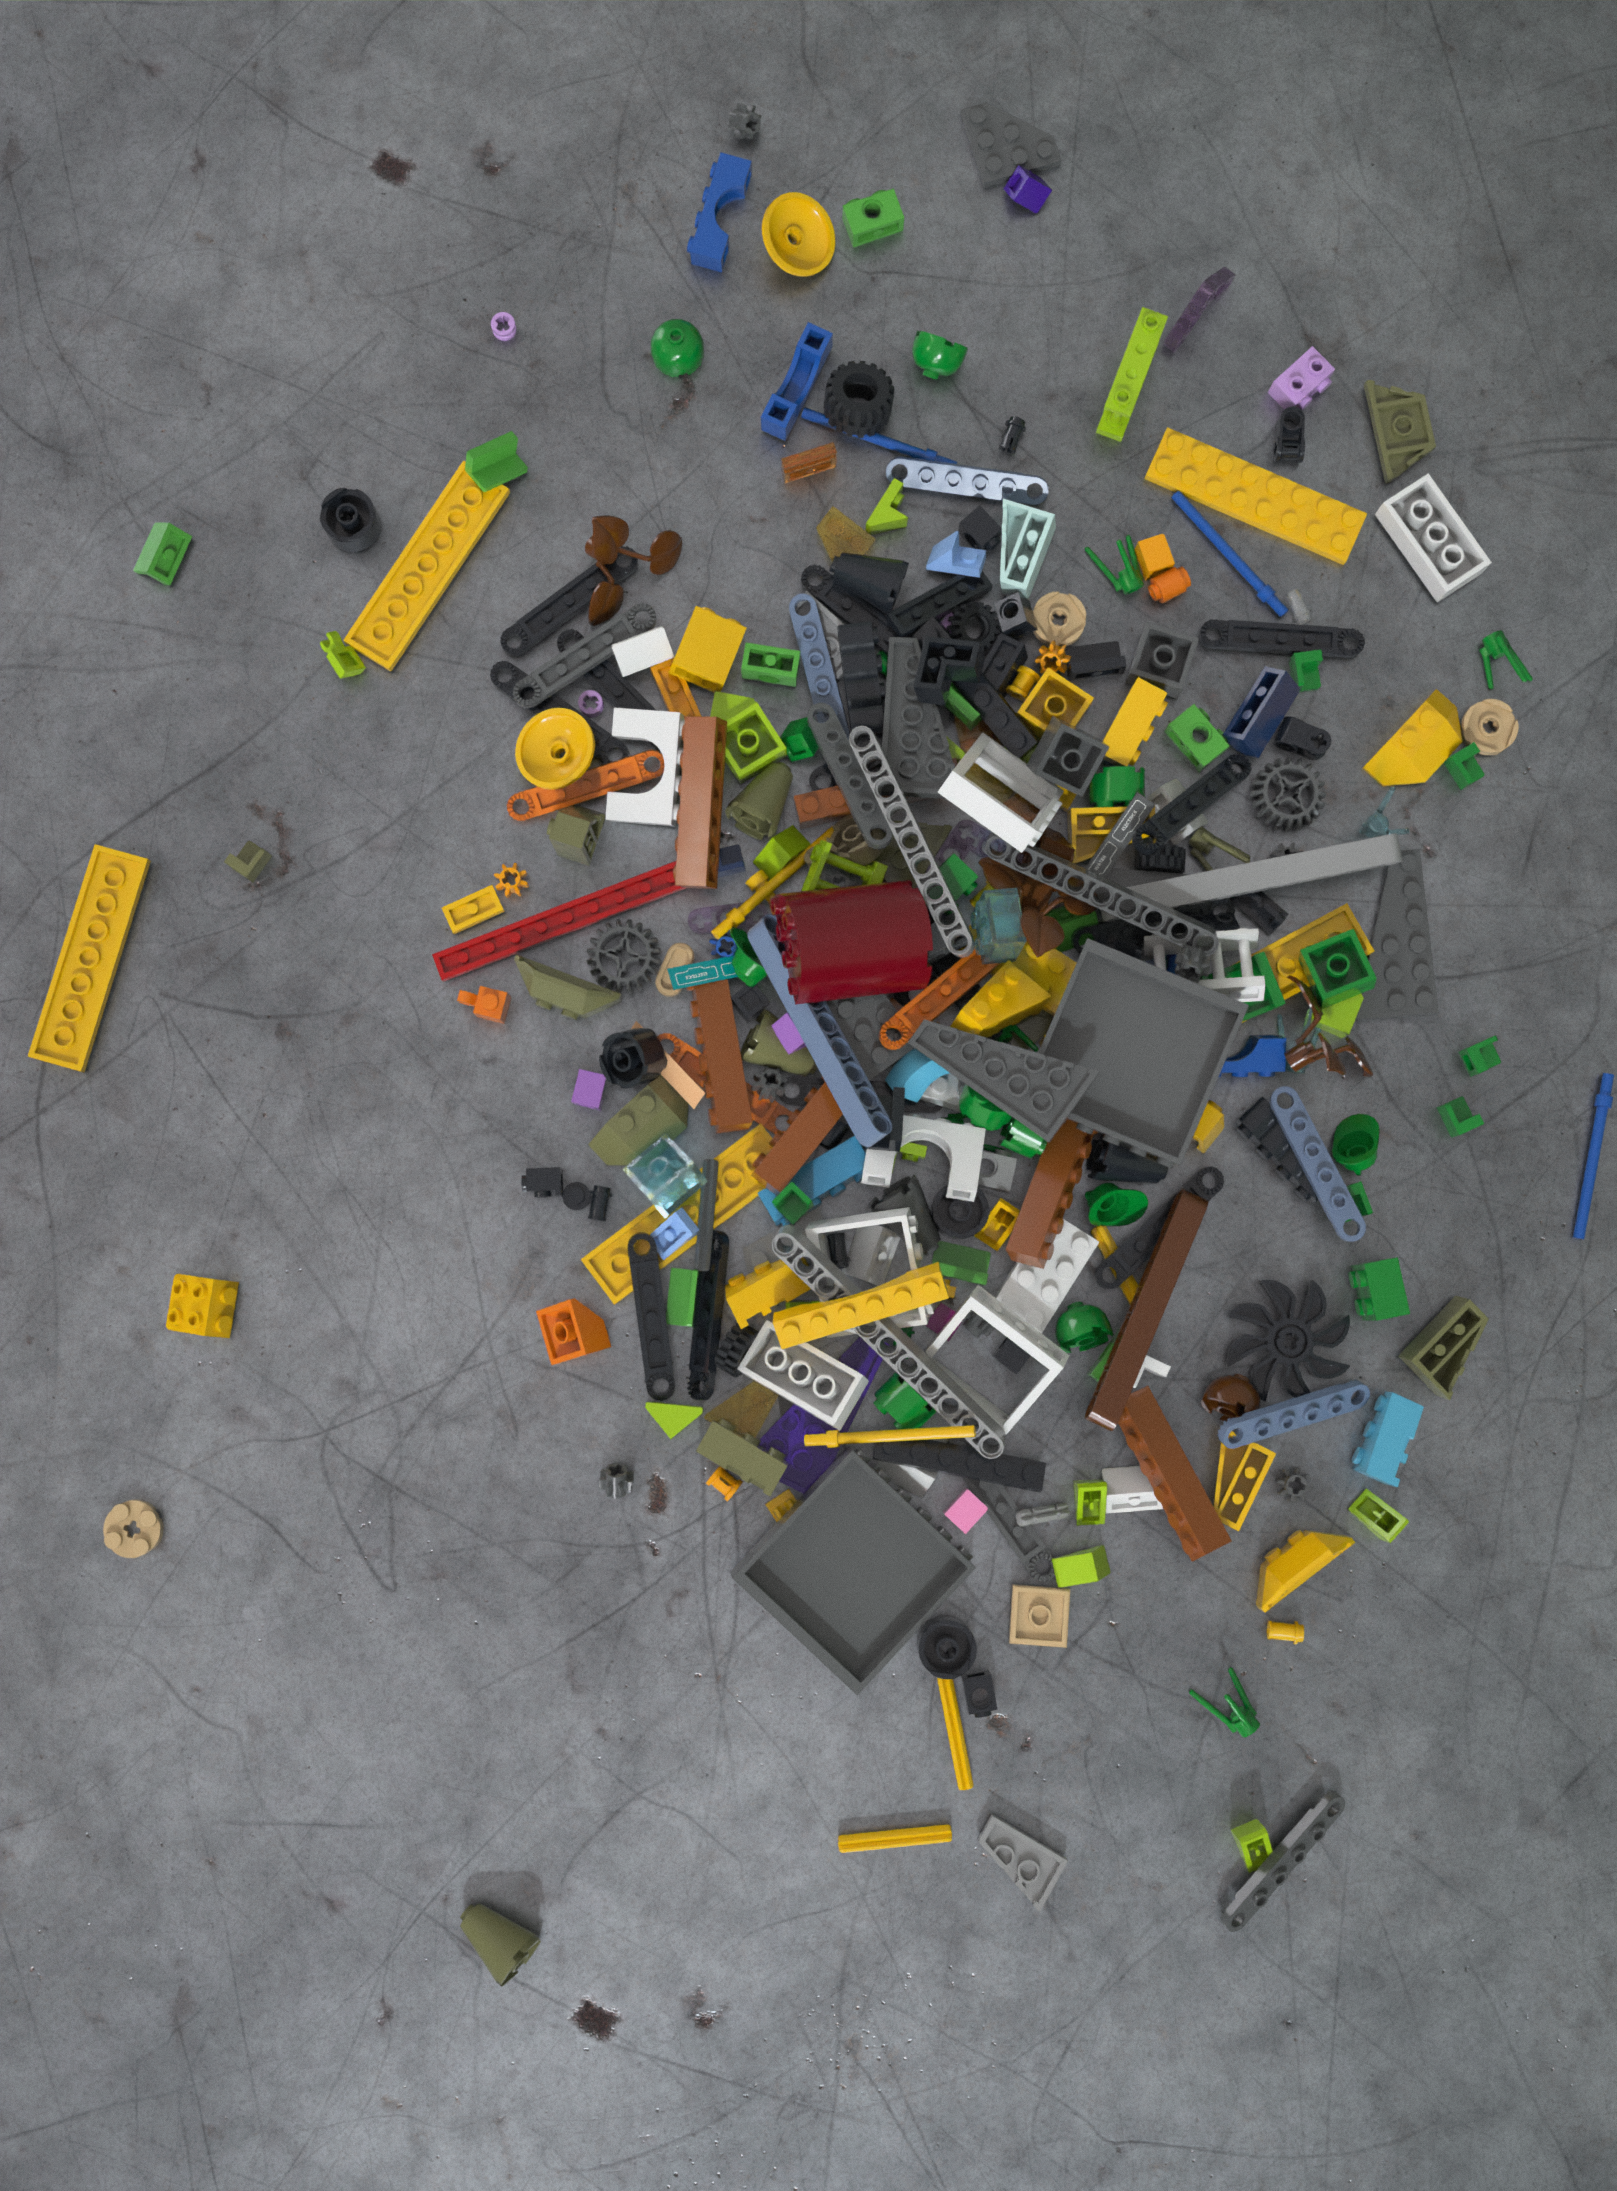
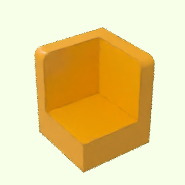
M1164 534L1138 541L1135 553L1145 581L1173 568L1175 562Z

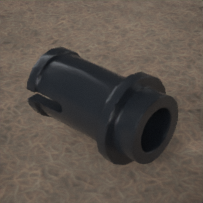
M1011 416L1006 421L1005 425L1007 428L999 445L1001 451L1004 452L1005 448H1008L1006 453L1015 454L1022 432L1026 431V422L1023 419Z
M594 1185V1189L590 1190V1193L593 1195L588 1219L606 1221L609 1197L613 1195L610 1193L611 1188Z
M845 1233L827 1235L830 1259L839 1269L849 1267L848 1262L851 1261L850 1257H847Z

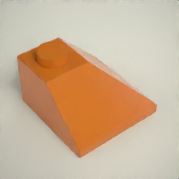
M575 1298L536 1311L551 1365L611 1348L604 1320Z

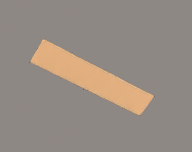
M636 1021L631 1029L643 1027ZM664 1050L667 1066L662 1070L661 1075L695 1109L705 1092Z

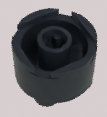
M338 488L324 498L321 505L320 522L335 546L347 553H356L368 548L375 542L381 533V522L372 501L364 492L358 489Z
M634 1028L611 1034L604 1040L602 1044L604 1046L603 1055L599 1056L600 1067L605 1078L610 1083H616L621 1086L620 1088L624 1089L652 1082L659 1077L662 1070L667 1066V1058L664 1055L662 1044L655 1032L650 1028Z
M947 1185L935 1195L931 1204V1214L937 1230L944 1236L952 1239H966L981 1231L987 1223L989 1205L979 1187H977L974 1202L947 1198ZM961 1203L964 1205L963 1210L967 1214L957 1218L953 1206L957 1207Z
M938 1616L930 1619L922 1627L918 1635L917 1650L923 1666L937 1678L955 1679L969 1670L975 1662L977 1654L975 1639L969 1627L958 1618ZM950 1641L951 1646L954 1648L948 1649L947 1653H943L940 1645Z

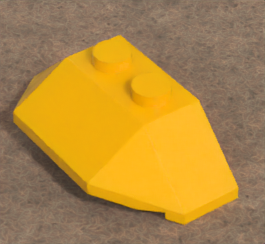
M1436 689L1362 769L1382 787L1425 783L1462 743L1457 707Z
M1298 1530L1287 1538L1289 1543L1281 1549L1276 1547L1265 1555L1264 1558L1266 1560L1260 1565L1256 1606L1266 1613L1342 1552L1355 1544V1541L1351 1537L1312 1530H1304L1303 1532Z

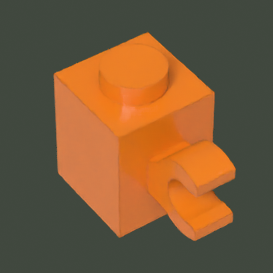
M480 986L478 995L459 990L457 1001L464 1005L473 1006V1013L478 1018L505 1024L512 997L507 992Z

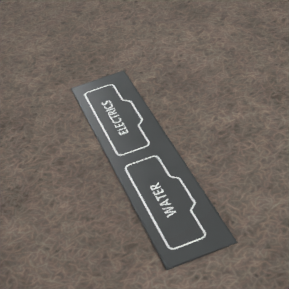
M1137 792L1085 869L1106 877L1132 840L1134 832L1143 824L1155 804Z

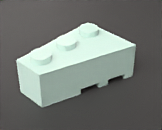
M1003 499L1000 566L1002 594L1007 595L1019 592L1029 600L1056 529L1055 514Z

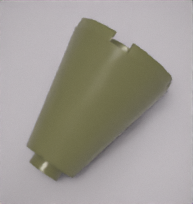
M782 762L770 763L728 804L725 810L726 817L730 819L732 816L737 821L734 825L737 829L758 840H762L764 836H767L768 840L774 837L793 780L790 767Z
M762 1010L755 1020L760 1024H756L753 1029L749 1030L741 1048L742 1061L764 1067L768 1066V1068L772 1069L779 1068L781 1071L805 1077L809 1072L814 1074L817 1065L807 1047L788 1054L772 1027L779 1019L770 1011Z
M481 1903L476 1906L471 1904L460 1916L462 1920L461 1929L496 1983L501 1987L505 1986L517 1975L519 1967L529 1961L541 1943V1939L536 1934Z

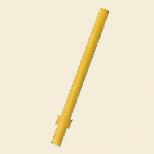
M833 826L742 905L730 910L725 915L726 919L711 931L713 936L719 940L733 926L738 927L745 921V916L806 864L804 855L807 850L816 844L819 845L821 840L826 841L827 837L830 838L834 832Z
M975 1425L844 1433H840L839 1430H828L826 1434L805 1435L804 1443L805 1446L827 1445L828 1448L840 1447L841 1444L976 1437Z

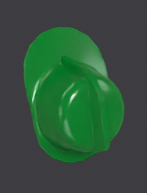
M733 927L730 930V934L737 945V949L731 964L736 975L746 985L753 987L767 976V973L749 942L748 934L739 928Z
M1367 1114L1351 1115L1342 1120L1336 1128L1332 1150L1333 1158L1341 1163L1344 1168L1354 1171L1357 1176H1361L1362 1170L1370 1168L1377 1159L1380 1129L1376 1119Z
M1103 1183L1094 1190L1085 1192L1089 1209V1222L1094 1226L1129 1225L1141 1218L1148 1207L1147 1196L1142 1191L1121 1189L1114 1183Z

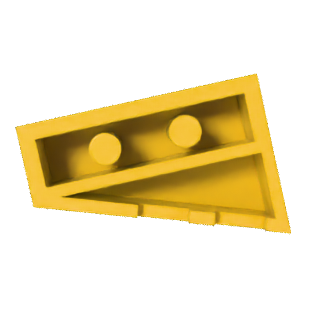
M802 1257V1263L809 1266L806 1257ZM781 1259L771 1264L769 1261L763 1262L754 1268V1272L746 1276L743 1273L730 1278L728 1280L729 1284L725 1285L726 1300L741 1329L748 1326L747 1319L760 1312L765 1316L772 1312L770 1307L783 1301L788 1303L811 1290Z

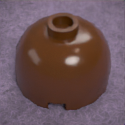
M1234 1374V1376L1226 1375L1217 1377L1208 1385L1201 1399V1405L1210 1414H1212L1213 1410L1223 1414L1219 1419L1227 1422L1229 1418L1241 1417L1244 1413L1260 1409V1397L1247 1377L1241 1374Z

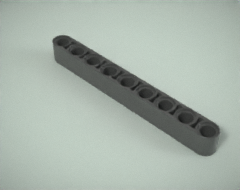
M994 832L990 833L987 837L985 851L988 857L1183 948H1201L1205 956L1212 955L1218 949L1217 933L1207 924L1035 845L1031 847L1028 844L1024 851L1032 855V860L1028 863H1021L1016 857L1020 852L1003 840L1006 844L1005 850L995 851L991 847V842L995 839H1003ZM1047 863H1053L1057 866L1058 871L1054 875H1047L1043 872L1042 867ZM1073 875H1079L1083 878L1084 883L1079 887H1073L1069 884L1068 879ZM1099 887H1105L1109 890L1110 894L1105 899H1099L1094 895V891ZM1125 899H1131L1136 904L1129 911L1123 910L1119 905ZM1151 911H1157L1161 914L1160 920L1154 923L1147 921L1145 917ZM1176 923H1183L1187 926V930L1183 934H1175L1171 929ZM1202 935H1209L1213 938L1212 943L1208 946H1201L1197 941Z

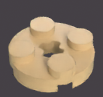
M1050 592L1037 601L1033 610L1038 629L1034 631V634L1048 647L1053 640H1055L1056 645L1061 647L1063 645L1067 647L1075 643L1081 637L1086 625V610L1082 602L1076 596L1069 593L1067 595L1059 592ZM1053 615H1064V625H1055L1052 622L1054 620Z
M1486 699L1471 706L1461 720L1460 730L1463 744L1468 746L1475 742L1480 750L1479 754L1498 755L1515 741L1519 729L1517 719L1515 720L1514 715L1511 713L1513 711L1511 707L1497 699ZM1488 721L1493 722L1492 727L1496 731L1487 733L1483 728V724H1486Z
M136 1499L115 1505L108 1513L103 1527L104 1543L107 1548L124 1558H137L153 1550L161 1541L164 1530L162 1518L155 1511L157 1509L149 1502ZM133 1521H136V1527L140 1528V1533L130 1536L127 1525H131Z

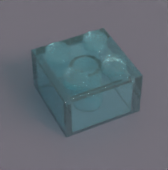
M1017 888L984 890L979 901L976 902L974 911L971 912V927L976 929L977 933L975 951L977 955L981 956L982 965L1005 963L1008 960L1015 962L1027 941L1020 924L1022 912Z
M666 1133L622 1169L637 1189L664 1218L708 1182L695 1163Z

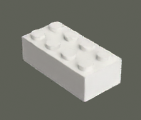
M1426 474L1383 502L1375 513L1380 523L1437 603L1482 574L1492 563L1429 474Z
M1064 1220L1061 1233L1055 1237L1052 1258L1047 1260L1044 1269L1016 1262L995 1295L997 1300L1041 1334L1099 1244V1241Z
M768 1320L765 1321L737 1368L747 1377L839 1431L869 1382L859 1372L806 1342L781 1349L774 1325Z

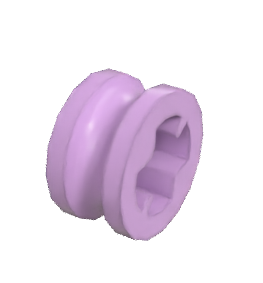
M500 312L494 315L491 320V328L497 339L508 341L515 336L517 328L511 314ZM502 322L505 325V322H508L509 329L505 331L503 328V331H500L498 325Z
M588 690L579 697L578 705L580 711L586 717L594 718L602 713L604 704L599 693ZM587 699L590 701L596 699L598 700L595 702L597 707L595 709L591 707L585 709L584 707L587 706L585 701Z

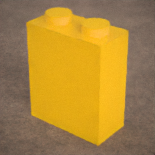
M695 606L669 673L714 693L715 691L721 692L747 628L735 619H726L716 615L712 609Z

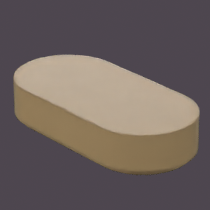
M685 943L672 945L663 960L656 976L655 984L658 991L666 997L676 996L683 989L673 990L667 969L694 963V952L689 945Z

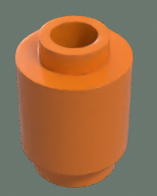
M1173 567L1151 578L1148 591L1154 601L1158 600L1163 604L1186 592L1187 588L1191 586V580L1184 567Z

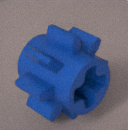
M730 930L719 940L713 938L709 940L711 944L716 945V948L712 949L711 955L718 953L720 958L733 956L737 949ZM722 939H725L727 942H733L730 951L727 952L725 948H719Z

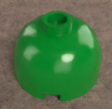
M670 319L663 322L654 331L651 339L653 362L663 374L671 377L694 373L701 366L704 358V341L699 330L691 322L683 319Z
M917 330L912 346V357L915 364L924 370L922 375L938 380L939 375H952L961 367L968 348L956 342L952 345V342L947 341L943 337Z
M1074 1302L1068 1305V1310L1060 1315L1055 1325L1058 1347L1066 1353H1072L1070 1348L1080 1346V1352L1096 1348L1109 1341L1108 1334L1112 1337L1114 1335L1106 1314L1099 1307L1090 1304L1084 1305L1083 1302Z

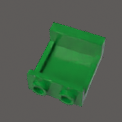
M1265 952L1251 957L1253 975L1264 976L1265 979L1264 1001L1243 1002L1249 1005L1243 1021L1286 1004ZM1240 962L1224 968L1225 978L1242 977ZM1213 973L1208 974V977L1201 976L1200 980L1213 979Z

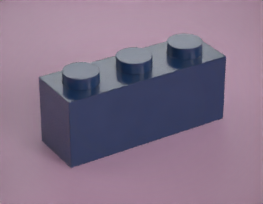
M1265 666L1226 728L1223 736L1237 753L1259 758L1301 689L1287 671Z

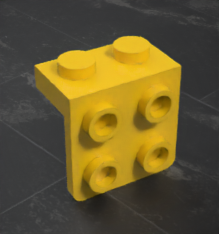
M176 1274L173 1279L166 1328L172 1331L201 1336L230 1338L239 1282Z

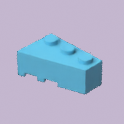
M1385 1391L1384 1395H1380L1374 1406V1410L1377 1411L1374 1419L1366 1424L1363 1431L1364 1442L1361 1447H1357L1353 1454L1352 1463L1354 1465L1352 1469L1383 1484L1398 1488L1401 1479L1395 1476L1400 1462L1405 1464L1408 1454H1405L1404 1451L1409 1440L1414 1439L1424 1406L1393 1392Z

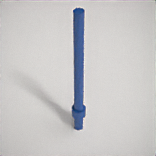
M806 407L803 409L801 418L836 430V426L831 427L828 423L829 418H825L823 413ZM876 432L874 436L869 437L866 434L864 438H859L912 458L957 464V461L940 456L937 451L927 448V450H923Z
M1177 491L1171 497L1173 501L1257 591L1258 594L1256 596L1263 603L1267 602L1280 618L1284 616L1289 610L1275 595L1276 591L1269 584L1266 585L1182 492Z
M1603 1073L1599 1094H1596L1594 1102L1596 1113L1573 1238L1585 1239L1608 1109L1612 1108L1613 1097L1611 1096L1614 1075L1609 1073Z

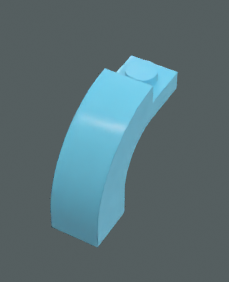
M914 1048L895 1064L885 1081L892 1090L894 1087L905 1088V1098L918 1102L933 1081L945 1074H949V1072Z

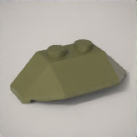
M516 954L514 960L528 992L536 1000L535 1005L541 1008L551 1010L553 1006L562 1010L561 1015L577 1020L578 1016L586 1019L622 1002L623 997L621 993Z
M660 1075L614 1115L588 1145L608 1166H647L687 1128L689 1103Z

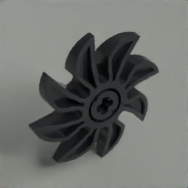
M1261 1280L1278 1312L1276 1320L1272 1319L1265 1306L1255 1303L1241 1304L1233 1308L1226 1316L1251 1322L1264 1329L1262 1337L1250 1334L1240 1335L1232 1342L1227 1353V1366L1230 1367L1254 1352L1262 1349L1266 1350V1356L1252 1365L1250 1371V1382L1257 1390L1260 1399L1266 1402L1272 1376L1279 1363L1283 1365L1280 1383L1283 1389L1293 1398L1311 1393L1298 1368L1300 1362L1305 1364V1367L1312 1376L1323 1379L1338 1377L1350 1367V1365L1314 1355L1312 1351L1315 1345L1328 1348L1338 1346L1347 1336L1350 1327L1349 1315H1346L1326 1328L1312 1333L1311 1325L1325 1316L1327 1306L1324 1292L1313 1280H1310L1305 1303L1297 1319L1293 1315L1296 1304L1295 1295L1286 1285L1275 1280ZM1286 1334L1287 1336H1293L1294 1340L1290 1342L1292 1347L1283 1345L1282 1343L1286 1340Z

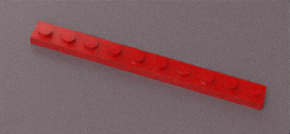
M676 861L432 954L441 980L443 982L686 889L675 885L673 869Z

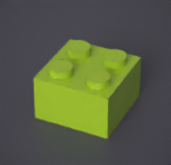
M757 702L727 720L725 762L740 785L761 773L770 763H777L787 757L786 746Z

